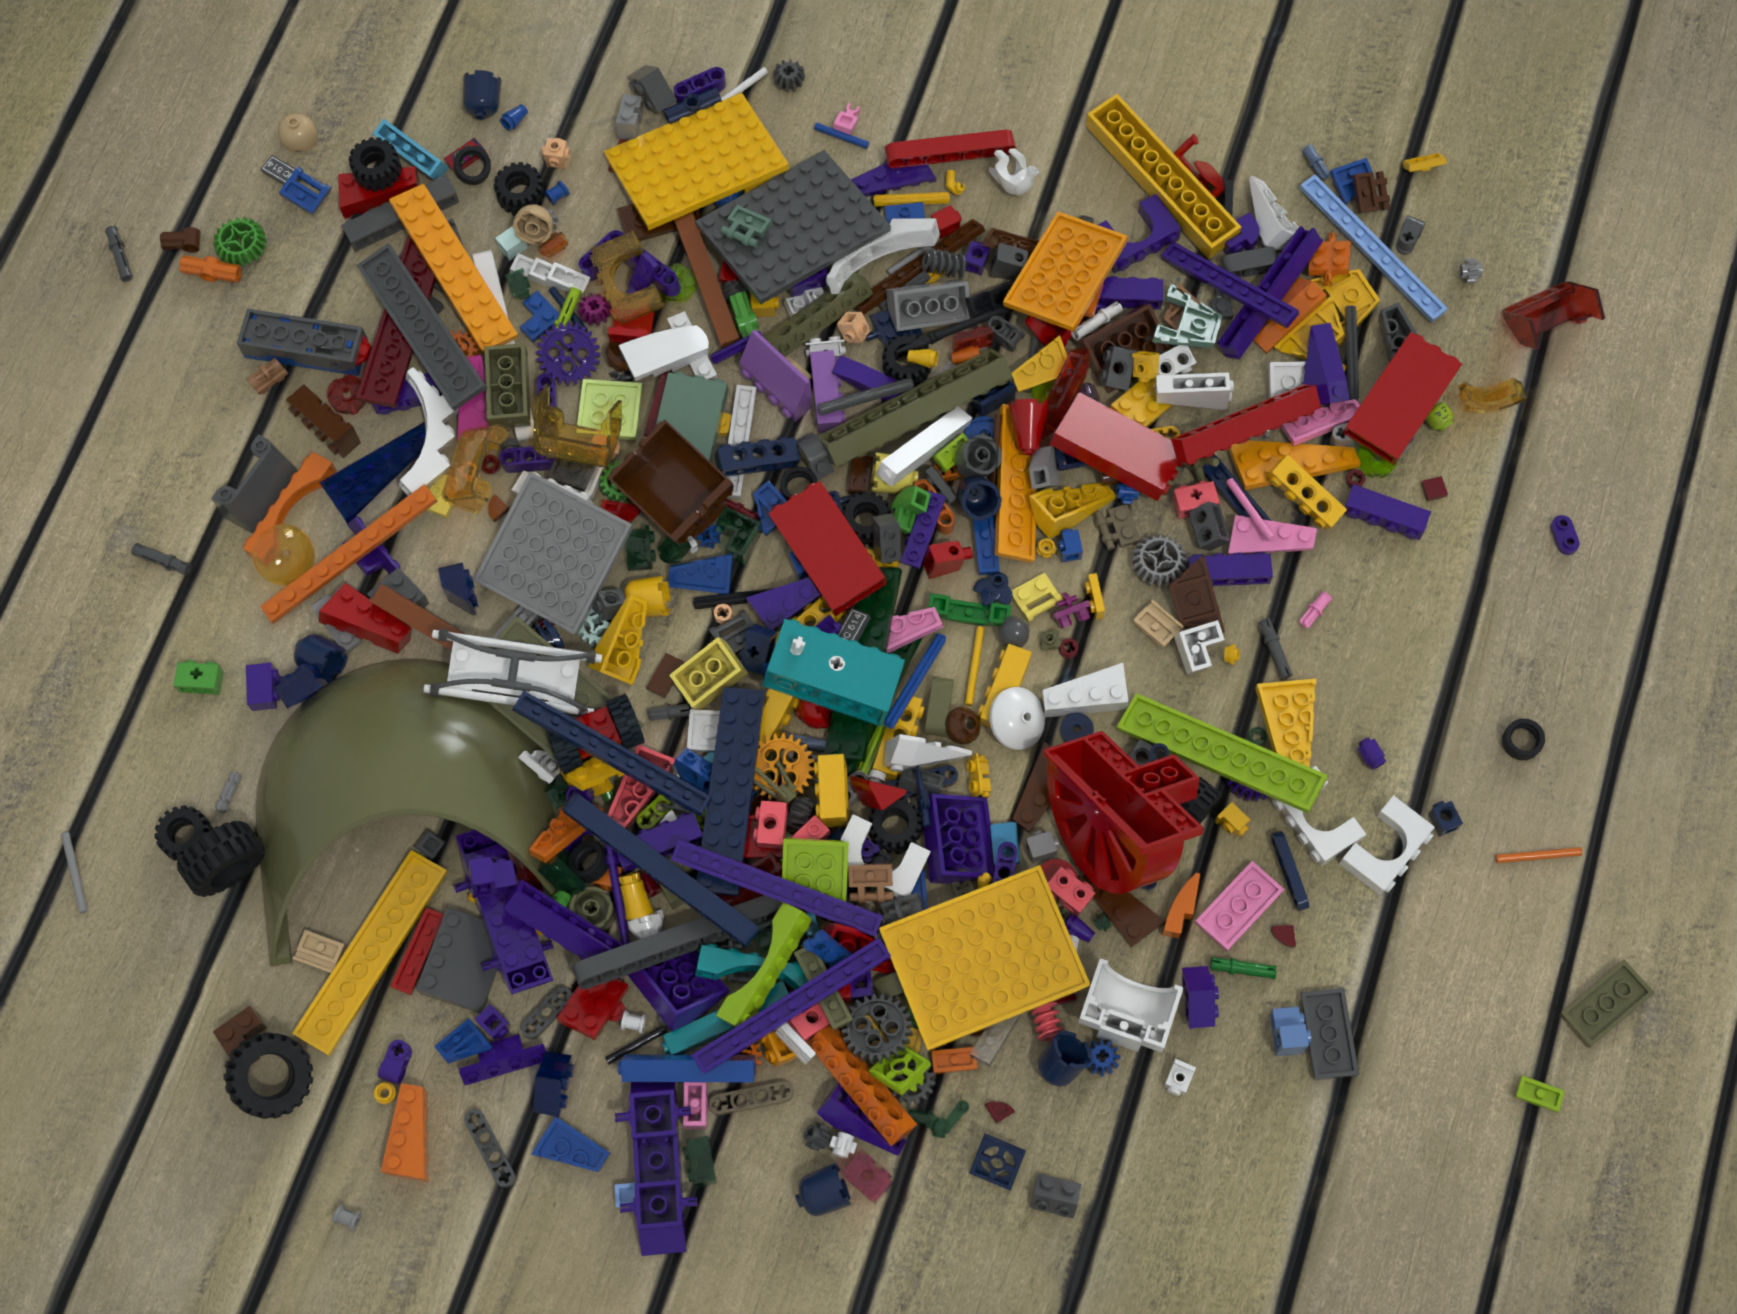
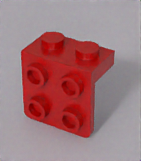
M1028 316L1025 320L1026 325L1044 347L1059 335L1065 347L1067 341L1072 336L1070 330L1038 318Z

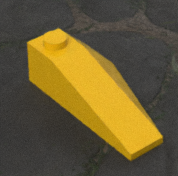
M628 594L594 650L596 654L602 655L601 663H589V668L633 685L641 665L639 654L640 647L643 646L641 636L642 628L645 626L647 601Z

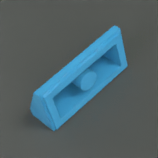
M1016 822L990 825L994 865L996 866L998 848L1004 842H1011L1016 846V864H1020ZM1004 849L1001 852L1006 858L1013 855L1010 849Z

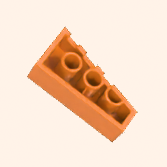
M401 1083L381 1172L388 1176L429 1183L427 1142L428 1093L423 1087Z

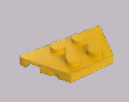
M1333 297L1327 298L1274 346V349L1278 352L1307 360L1310 326L1331 323L1336 343L1340 342L1345 337L1334 305Z

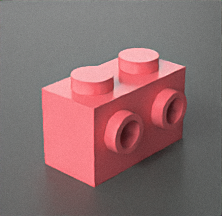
M1062 866L1048 882L1054 899L1075 916L1081 914L1095 895L1090 884L1085 881L1081 882L1076 878V874L1069 868L1064 869Z

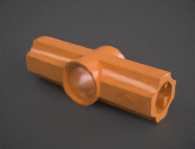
M184 255L179 262L181 273L200 276L203 280L215 282L218 279L237 283L241 279L242 268L240 265L224 263L212 256H206L202 259Z

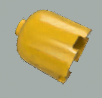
M665 575L635 579L627 583L624 589V596L627 598L628 594L647 601L646 617L670 615L671 609L667 608V601H671L669 583L668 581L664 582Z

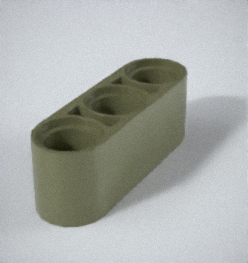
M933 677L924 734L940 737L946 736L945 721L950 710L953 679Z

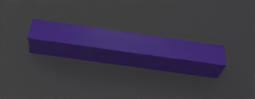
M1300 226L1258 284L1257 287L1280 300L1283 299L1323 242L1315 228H1311L1309 231ZM1244 305L1217 342L1224 356L1240 360L1269 318Z

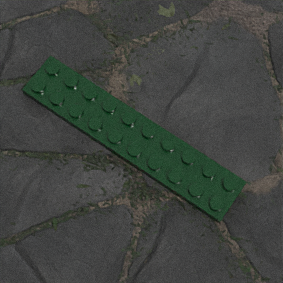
M879 567L886 578L887 584L856 603L853 608L871 617L858 642L866 647H876L884 653L887 652L892 618L902 570L896 567ZM833 710L824 755L844 754L846 761L865 762L872 723Z

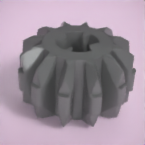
M790 58L789 62L782 60V65L776 64L773 77L775 85H778L780 90L786 88L788 93L789 89L796 91L797 87H802L805 74L803 66H800L798 61L792 63Z
M806 796L797 797L791 804L787 816L789 828L797 832L814 815L816 816V801Z

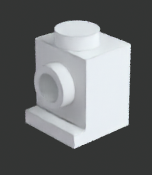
M1175 1059L1164 1087L1168 1088L1167 1091L1173 1095H1185L1196 1067ZM1176 1075L1183 1076L1184 1080L1182 1082L1177 1081Z

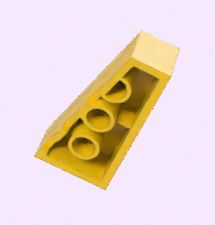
M772 689L768 690L762 718L761 742L766 743L765 736L773 740L774 733L777 734L778 738H781V730L784 726L787 727L792 719L791 714L794 708L797 709L799 707L800 699ZM770 751V752L767 754V756H766L767 760L769 759V757H770L772 751Z

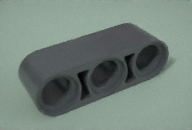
M1265 247L1223 256L1220 262L1223 269L1239 278L1267 273L1278 257L1274 247Z

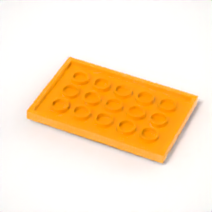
M1057 211L1003 300V305L1074 332L1128 242V236Z

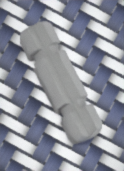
M230 772L227 778L229 781L225 783L219 796L220 800L215 805L216 810L220 812L227 811L229 807L228 802H231L237 789L236 784H239L242 778L240 774Z

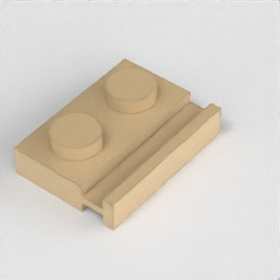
M1154 600L1132 622L1162 649L1174 639V635L1184 628L1180 622Z
M304 930L293 959L332 973L341 959L346 945Z

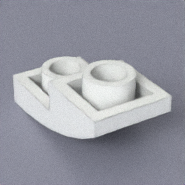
M822 287L805 290L803 295L786 298L783 304L789 316L792 317L825 292Z

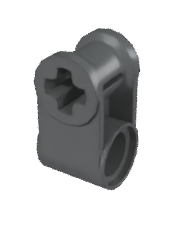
M1406 216L1396 244V250L1399 253L1406 255L1413 251L1423 231L1425 221Z
M993 316L988 321L987 336L1006 350L1014 352L1017 343L1025 337V333L1019 327L1012 325L1000 316ZM997 326V327H999L1000 329H999V330H995V329H993L992 327Z

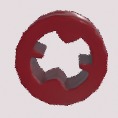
M1358 469L1350 471L1346 477V484L1350 488H1352L1353 484L1362 487L1366 479L1365 474ZM1353 476L1360 478L1358 483L1351 480Z
M1071 638L1064 639L1059 649L1060 654L1065 659H1072L1077 655L1078 643ZM1064 646H1072V650H1070V653L1066 652V648Z

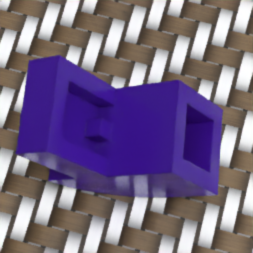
M1250 212L1236 219L1237 223L1241 226V231L1239 235L1226 241L1223 251L1226 255L1242 252L1244 249L1245 251L1254 250L1259 236V225Z

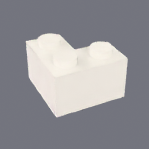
M1218 620L1181 631L1174 635L1186 674L1189 675L1212 666L1206 647L1219 644L1225 640Z

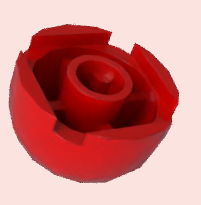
M800 699L799 707H797L799 719H802L809 728L825 729L830 727L833 710Z

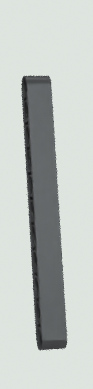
M763 895L732 907L755 925L762 927L772 923L782 903L779 900ZM701 917L578 961L573 965L572 970L581 989H589L701 948V945L714 944L731 937L705 917Z

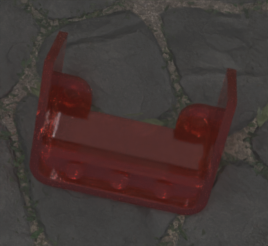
M1574 282L1557 284L1502 310L1504 320L1518 342L1525 347L1536 350L1540 348L1538 342L1540 339L1539 334L1567 321L1581 324L1588 321L1590 317L1600 320L1606 319L1599 290Z

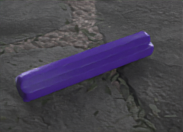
M750 335L713 353L710 356L712 362L718 364L744 351Z

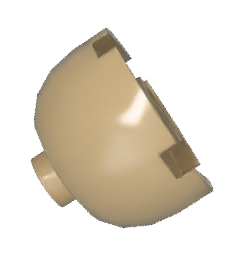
M292 113L285 116L280 122L278 128L279 139L285 149L291 152L299 150L305 152L311 149L317 142V128L310 117L301 113Z
M529 204L517 212L513 222V229L516 231V236L523 242L535 244V242L542 241L541 243H544L550 238L552 233V217L544 207L537 204Z

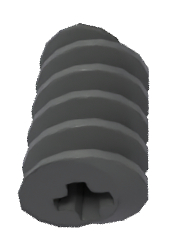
M929 248L922 260V271L925 272L927 267H929V273H933L936 268V274L940 275L943 270L944 276H947L949 271H951V277H955L956 273H958V278L961 279L965 272V256L960 253L942 252L940 249Z

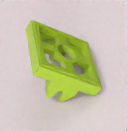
M905 1046V1052L898 1050V1055L904 1056L903 1058L896 1059L892 1054L890 1055L891 1062L885 1057L882 1064L877 1061L869 1070L870 1076L901 1096L908 1089L916 1092V1085H923V1074L931 1066L929 1060ZM912 1059L916 1063L914 1071L908 1068V1063ZM899 1062L905 1064L902 1070L893 1069L895 1064ZM904 1074L908 1077L903 1081H892L896 1075Z

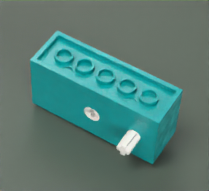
M784 619L762 686L882 727L889 712L905 660L896 654L881 652L876 647H866L858 641L843 639L835 633L828 634L822 632L817 627L802 625L797 620Z

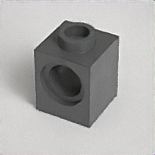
M621 588L597 593L593 606L602 621L614 619L626 597Z

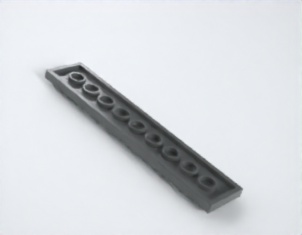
M389 243L357 264V267L454 411L487 389L477 371Z

